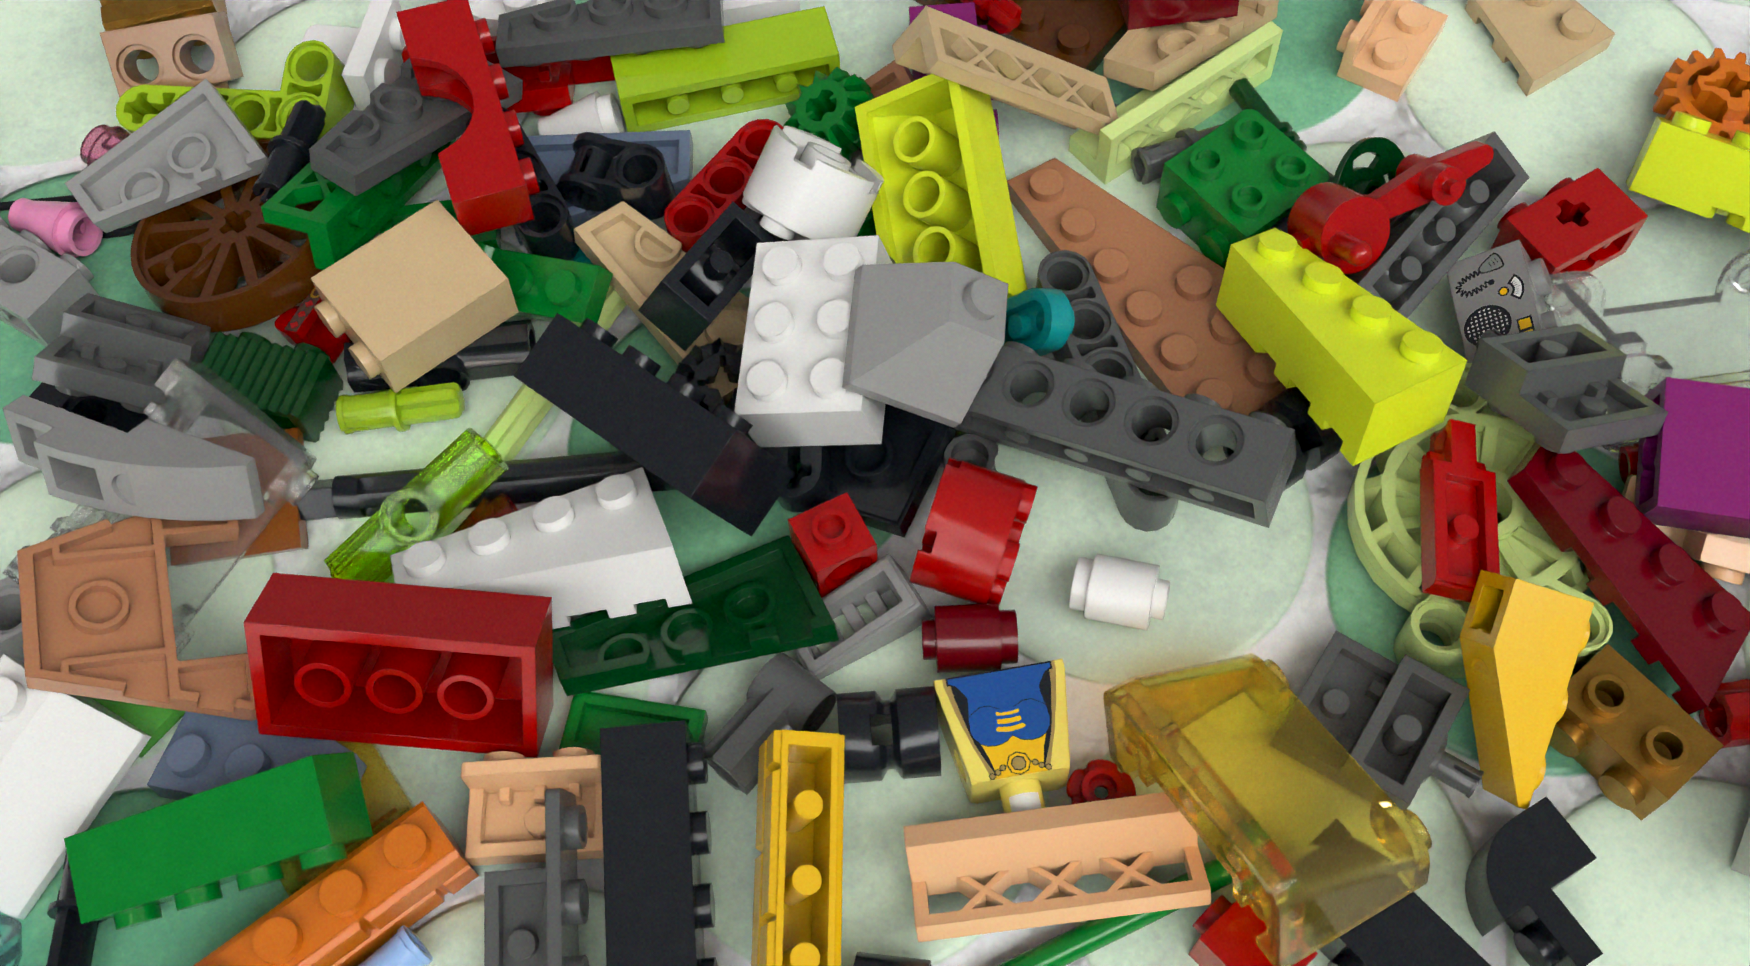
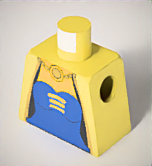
M1063 659L933 681L938 723L969 801L979 804L1001 800L1004 813L1046 808L1043 792L1059 790L1065 787L1070 770L1066 680Z

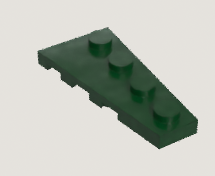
M789 535L685 576L684 580L692 604L669 608L666 599L636 604L637 614L609 618L607 610H600L570 622V626L552 629L553 664L566 696L839 641L835 623Z

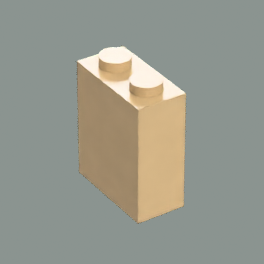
M438 200L311 277L322 302L314 306V309L324 325L335 338L346 333L354 343L348 350L365 375L372 379L380 374L395 393L519 312L508 278Z

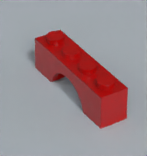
M447 0L396 12L421 95L441 97L454 101L472 114L471 121L461 137L438 153L458 223L472 236L535 220L529 196L540 193L530 157L518 160L515 147L525 145L514 109L503 112L500 103L501 100L510 98L500 63L488 65L485 56L495 53L486 18L474 20L468 0Z

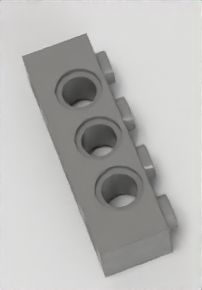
M0 217V320L47 347L60 336L63 312L86 293L99 296L89 283L94 276L75 257L68 253H64L60 258L55 256L49 247L37 236L25 229L19 234L13 232L10 226Z

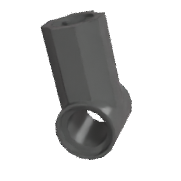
M785 653L777 654L763 666L748 689L747 701L706 746L707 763L724 781L746 795L758 784L759 747L767 740L768 736L774 730L816 732L828 718L837 701L836 692Z

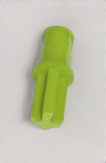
M454 382L406 389L404 387L397 393L390 388L387 391L346 394L338 396L336 401L337 421L344 434L395 427L399 432H406L410 429L411 424L457 419L462 416V412L465 410L462 389L459 384Z

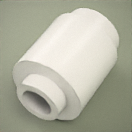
M1096 554L1094 560L1079 557L1071 587L1069 608L1085 611L1084 617L1086 619L1148 630L1151 618L1164 619L1170 581L1158 579L1160 565Z

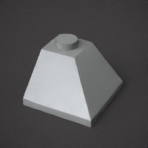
M956 262L861 265L855 270L842 388L953 428L960 425L1004 344L1008 284Z

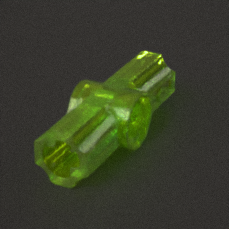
M467 428L408 484L389 495L381 505V508L324 560L330 570V576L332 578L386 582L393 576L390 555L407 550L417 543L431 541L433 538L444 533L458 515L509 470V467L502 459V455L486 438L480 436L472 428ZM409 498L420 500L429 510L430 521L426 530L416 529L407 521L404 509Z

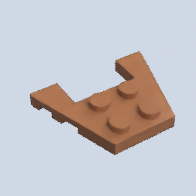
M132 516L111 524L108 519L17 550L24 668L27 688L249 721L257 720L248 653L185 661L177 659L165 551L166 547L238 541V520L181 521Z

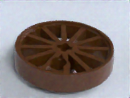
M271 139L256 140L269 156L267 146ZM260 174L139 221L131 244V265L140 285L162 313L211 327L210 332H229L266 322L285 313L306 299L314 287L311 277L323 270L315 268L307 233L269 224L264 221L261 209L264 203L260 199L264 195L266 188L261 196H255L252 190ZM223 199L225 208L221 209L214 205V203ZM323 199L298 204L295 208L311 212ZM307 239L300 248L290 244L292 240ZM245 276L247 285L236 289L239 277Z

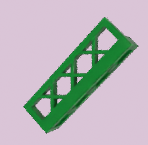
M456 138L358 196L351 194L313 171L309 162L261 206L264 221L269 224L307 233L315 268L324 270L368 243L442 167L438 153L452 145ZM323 199L311 212L295 208L298 204Z

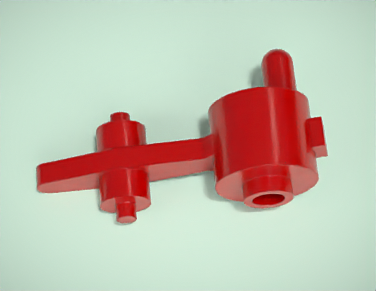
M1473 141L1432 157H1426L1421 154L1408 155L1398 165L1396 177L1368 195L1361 194L1337 183L1324 182L1316 184L1303 192L1294 203L1288 218V234L1292 235L1303 249L1306 248L1326 263L1337 266L1344 274L1360 272L1372 265L1385 249L1390 234V218L1429 202L1442 206L1455 203L1465 190L1466 179L1492 161L1494 155L1493 148L1488 144Z

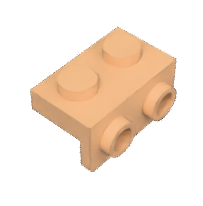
M567 747L554 751L553 757L526 759L524 755L516 752L498 751L484 755L483 761L462 763L461 779L470 789L465 859L472 866L546 862L545 791L546 789L562 788L575 794L576 805H583L585 807L588 823L587 844L585 849H577V860L603 858L601 755H595L592 750L586 748Z

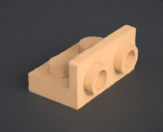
M1364 0L1360 10L1362 18L1359 22L1351 19L1338 41L1336 50L1344 54L1337 76L1398 102L1441 34L1448 15L1411 0Z

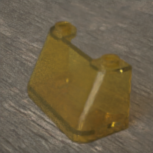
M1250 653L1130 677L1104 691L1103 701L1110 758L1121 772L1129 774L1132 780L1139 776L1146 787L1157 782L1232 876L1234 899L1242 908L1249 904L1257 917L1266 924L1267 930L1256 936V944L1273 966H1293L1427 884L1430 869L1428 850L1432 847V840L1423 822L1415 813L1408 809L1401 810L1290 690L1286 676L1272 660L1267 659L1263 661L1260 657Z

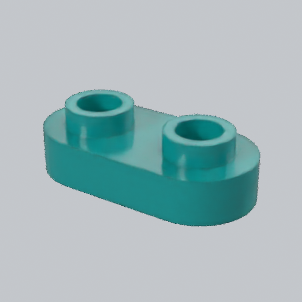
M1030 288L1008 298L1004 343L1013 341L1024 344L1033 349L1039 356L1047 355L1062 348L1072 333L1075 323L1074 311L1067 296L1059 289Z

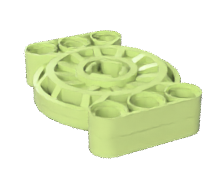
M1466 363L1451 402L1458 407L1450 404L1443 423L1359 463L1347 497L1348 529L1356 554L1372 580L1396 604L1411 612L1394 640V654L1397 662L1400 663L1406 654L1450 679L1466 678L1459 636L1470 603L1422 592L1420 469L1422 457L1430 449V436L1441 430L1449 419L1475 424L1477 462L1484 463L1486 471L1496 473L1500 575L1523 580L1594 603L1589 619L1590 636L1585 648L1578 654L1572 674H1576L1609 641L1613 633V621L1608 610L1599 601L1584 594L1589 588L1586 585L1589 579L1585 564L1582 571L1578 561L1579 557L1574 551H1560L1507 482V479L1536 442L1534 435L1509 417L1502 416L1491 410L1485 399L1464 385L1472 364ZM1375 461L1380 475L1366 479L1369 468ZM1420 630L1431 631L1438 635L1445 646H1437L1428 642Z

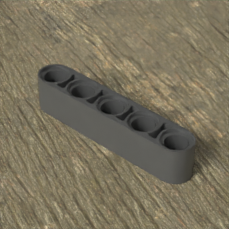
M1068 250L1055 251L1047 255L1040 262L1036 288L1068 290L1062 292L1067 296L1075 316L1074 328L1062 348L1052 352L1055 360L1062 362L1066 358L1077 359L1091 365L1098 373L1122 379L1124 376L1141 378L1096 275L1087 259L1077 252ZM1077 336H1085L1091 339H1080ZM1092 410L1086 413L1080 420L1084 423L1096 422L1103 418L1107 411ZM1153 428L1146 431L1140 439L1154 442L1163 439L1167 434L1164 428ZM1105 477L1121 516L1133 528L1146 532L1157 531L1167 526L1173 519L1178 499L1165 495L1149 496L1139 490L1140 487Z

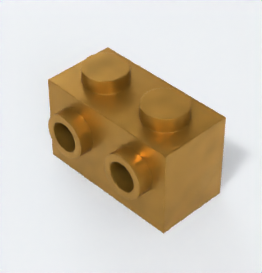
M1609 644L1570 678L1567 687V707L1561 719L1556 722L1549 743L1559 753L1567 757H1573L1598 781L1601 791L1610 801L1623 809L1630 810L1641 821L1667 802L1724 746Z

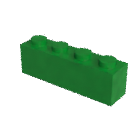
M354 752L311 755L66 837L64 842L81 924L114 918L115 928L120 930L162 918L160 904L175 900L176 909L179 911L222 899V884L237 880L239 891L282 880L285 878L282 865L300 860L302 871L345 860L348 858L345 845L372 837L373 832Z

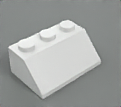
M5 654L0 658V912L15 919L25 920L64 864L66 855L64 838L87 831L151 736L90 697L27 688L24 662Z

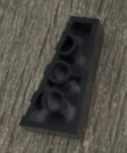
M557 313L514 377L682 494L752 537L795 472L746 437L753 425L721 403L717 405L713 413L700 406L706 395L678 375L673 373L667 383L655 377L661 366L636 348L628 345L624 353L620 354L612 349L618 338L586 317L581 326L578 327Z

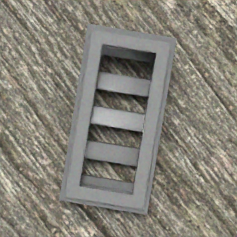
M887 554L822 598L832 619L843 614L854 634L844 639L835 624L839 641L830 642L832 649L823 655L817 645L794 650L803 667L819 680L910 633L922 625L921 620L933 618L914 585L909 582L910 579L905 571L890 554ZM892 590L899 604L889 610L881 594ZM868 602L877 617L869 624L865 622L857 608Z

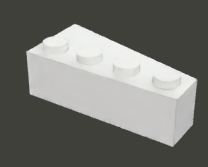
M643 467L624 474L611 475L593 485L561 496L548 497L530 507L498 518L480 521L470 528L432 541L417 543L407 550L390 555L394 582L397 584L552 597V629L570 626L571 616L600 610H607L609 618L637 614L636 604L666 599L669 608L692 604L673 545Z

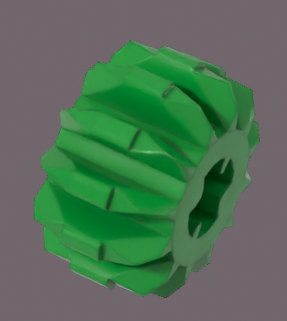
M836 67L829 76L816 70L811 85L797 84L800 94L799 99L785 103L788 114L791 117L785 122L784 126L803 130L842 149L840 155L851 163L853 153L857 150L862 151L855 107L874 99L875 96L871 93V87L862 77H857L856 74L850 76L847 71L841 70L839 67Z

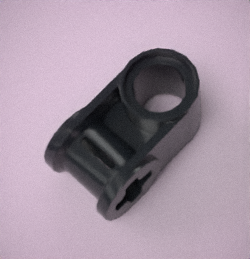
M583 132L575 137L572 144L575 155L568 173L561 175L556 184L564 200L578 208L590 211H606L624 201L649 220L662 218L669 203L676 197L663 154L656 147L649 144H637L611 139L591 132Z

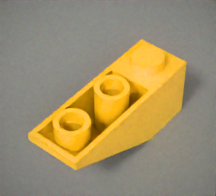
M1481 570L1459 637L1467 688L1470 689L1468 695L1480 770L1484 771L1481 778L1484 790L1516 807L1526 810L1529 808L1534 790L1540 786L1545 775V755L1555 724L1561 719L1567 707V687L1577 656L1585 648L1590 636L1589 619L1594 603L1523 580Z

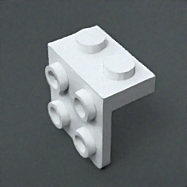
M371 0L360 28L315 24L310 26L304 34L302 42L310 40L323 42L344 63L345 67L342 76L354 100L353 110L363 111L370 105V93L381 83L391 85L401 76L400 66L403 64L401 53L406 44L396 13L402 11L398 0Z

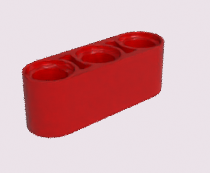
M757 119L745 124L669 203L664 213L666 231L682 243V250L685 253L691 249L732 202L736 203L742 210L747 207L742 203L743 191L773 127L777 125L783 130L784 127L778 122L770 119Z

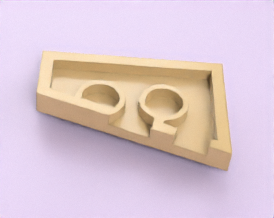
M1239 0L1238 16L1128 30L1104 57L1103 76L1126 83L1134 88H1143L1154 92L1277 18L1279 0Z

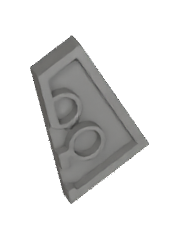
M204 79L67 181L65 185L92 223L105 233H108L262 173L268 155L219 91L207 79Z

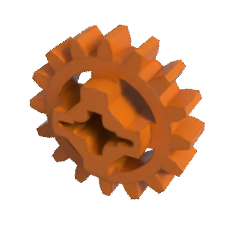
M1715 48L1708 59L1698 50L1692 51L1687 61L1677 58L1655 90L1654 95L1658 96V99L1653 106V112L1666 115L1664 118L1668 120L1673 119L1676 111L1706 119L1712 122L1709 133L1731 140L1736 130L1750 133V66L1745 64L1747 60L1746 54L1739 52L1734 59L1725 57L1721 48Z

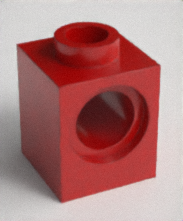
M847 492L788 519L791 540L821 598L878 561L877 544Z

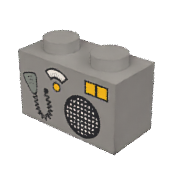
M1520 240L1457 261L1447 272L1465 357L1468 360L1467 363L1473 362L1477 350V341L1489 329L1492 331L1497 329L1502 335L1563 326L1555 309L1547 311L1544 296L1554 292L1547 267L1542 258L1532 261Z

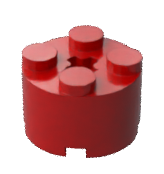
M949 457L925 525V533L922 540L923 546L921 550L917 551L909 582L976 604L998 603L1000 605L1006 584L1009 582L1020 547L1019 540L1024 525L1027 523L1038 486L1025 483L1023 479Z

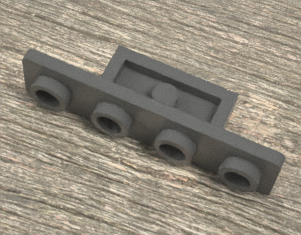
M553 788L546 789L545 791L546 867L484 872V966H589L587 956L579 955L578 925L586 924L588 920L589 893L585 879H578L577 849H585L587 844V815L583 805H576L575 794L565 789Z

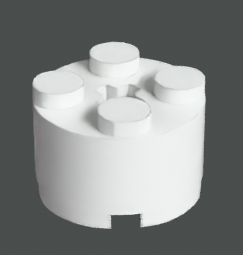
M776 125L773 127L743 191L742 203L763 215L759 224L765 230L786 240H793L796 233L809 239L857 237L884 179L875 169L859 158L854 167L851 168V163L840 155L842 150L840 147L803 130L790 126H784L783 130H781Z

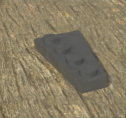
M553 0L500 14L495 50L501 68L514 66L534 67L543 63L576 59L588 61L602 56L629 53L647 54L655 50L681 47L701 48L709 44L725 43L723 0H589L580 4H576L574 0Z
M410 58L400 66L401 76L391 85L381 83L370 93V105L363 111H350L309 149L311 169L351 194L358 196L465 132L467 121L472 114L454 101L441 97L422 96ZM502 69L510 98L501 100L500 103L502 107L507 109L522 100L523 80Z

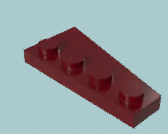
M1535 442L1507 479V482L1560 551H1574L1585 564L1589 579L1586 585L1600 603L1605 606L1614 602L1636 630L1638 635L1630 640V642L1647 664L1650 665L1659 661L1680 687L1671 695L1687 714H1692L1708 707L1750 632V612L1734 595L1725 590L1690 558L1683 548L1676 545L1642 514L1629 499L1625 498L1594 470L1579 453L1574 451L1568 454H1558L1541 447Z

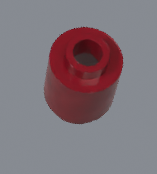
M998 603L934 606V619L921 620L923 660H936L937 673L993 671L1001 669L1002 664L1018 663V628L1015 609L999 610Z

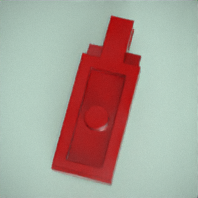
M1449 419L1441 430L1430 436V449L1426 455H1423L1420 469L1422 592L1469 603L1471 602L1481 570L1500 574L1496 473L1486 471L1485 464L1477 462L1475 424Z

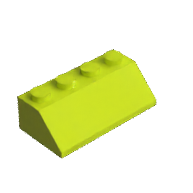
M929 74L856 106L855 112L864 162L875 169L884 179L872 205L876 235H879L888 255L895 263L956 262L1007 283V299L1028 290L991 96L937 75Z

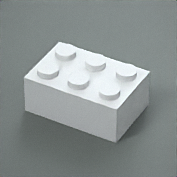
M879 235L757 243L734 412L753 425L748 434L760 447L882 444L885 403L842 388L855 270L861 265L893 264Z

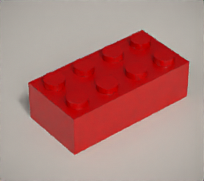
M273 573L243 622L258 732L261 735L485 754L509 751L522 754L525 757L538 758L554 705L552 597Z

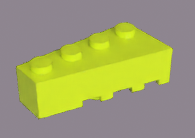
M1676 111L1672 120L1656 116L1626 180L1628 189L1706 218H1713L1715 213L1727 217L1725 220L1727 224L1750 233V133L1736 130L1731 140L1709 133L1708 131L1712 125L1711 121L1688 113Z
M1276 227L1233 243L1230 246L1216 307L1256 353H1268L1276 362L1273 374L1286 389L1297 387L1311 403L1308 414L1321 430L1333 428L1343 440L1340 452L1352 466L1444 422L1468 361L1467 359L1443 344V341L1437 335L1423 330L1394 310L1386 300L1374 296L1345 276L1337 266L1326 263L1308 249H1303L1292 235L1280 231Z

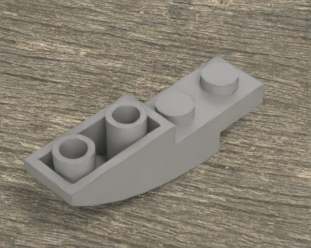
M25 395L2 408L18 460L42 470L49 495L112 513L155 519L225 521L255 519L265 512L255 458L148 419L126 433L115 427L104 425Z

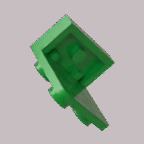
M1245 109L1164 163L1156 208L1171 227L1180 229L1200 248L1204 256L1225 269L1231 244L1262 233L1289 215L1300 195L1316 184L1328 182L1329 173L1258 111Z

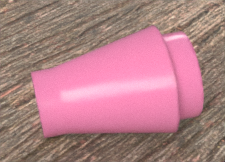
M20 198L9 209L8 220L14 230L21 232L25 229L31 232L51 250L61 256L64 253H68L75 258L88 256L101 243L103 230L92 223L78 202L34 201Z

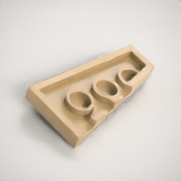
M1467 0L1468 2L1465 7L1475 24L1483 22L1495 39L1492 49L1502 63L1511 61L1520 76L1517 84L1526 97L1605 51L1615 35L1611 29L1576 0Z
M622 201L574 228L575 243L594 265H599L613 274L610 285L677 365L690 353L695 345L700 347L710 344L719 337L724 343L734 345L744 343L749 298L740 291L737 292L686 351L680 348L638 311L659 283L686 253L682 250V243L627 203ZM723 367L719 368L714 383L705 384V386L708 385V388L719 389L725 406L729 404L733 390L738 387V383L729 382Z

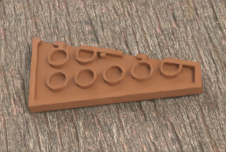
M1056 158L1007 180L1011 203L1050 253L1063 250L1077 252L1090 263L1135 364L1148 381L1154 384L1160 391L1181 397L1191 393L1203 395L1217 402L1222 409L1248 415L1256 410L1263 411L1266 402L1286 389L1273 374L1276 362L1268 353H1256L1216 307L1224 268Z

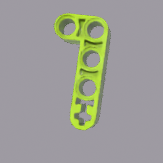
M316 40L304 41L290 51L285 62L280 91L216 88L256 140L271 139L276 135H280L295 103L301 100H307L313 105H320L326 111L325 125L318 141L354 108V100L342 76L345 67L344 63L326 44ZM165 85L134 86L126 90L119 98L116 105L118 122L130 133H133L194 87Z

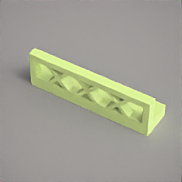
M1270 21L1154 92L1147 89L1141 90L1115 107L1118 118L1100 129L1099 135L1082 129L1070 135L1068 151L1106 185L1132 168L1131 153L1133 149L1173 139L1178 131L1194 128L1234 102L1235 100L1229 94V90L1238 80L1247 78L1255 88L1271 78L1283 30Z

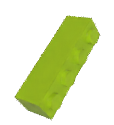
M825 6L724 26L725 43L709 44L701 48L681 47L655 50L647 54L611 55V63L627 132L656 131L782 105L799 99L800 94L797 84L811 85L816 70L829 76L836 67L840 68L839 51Z

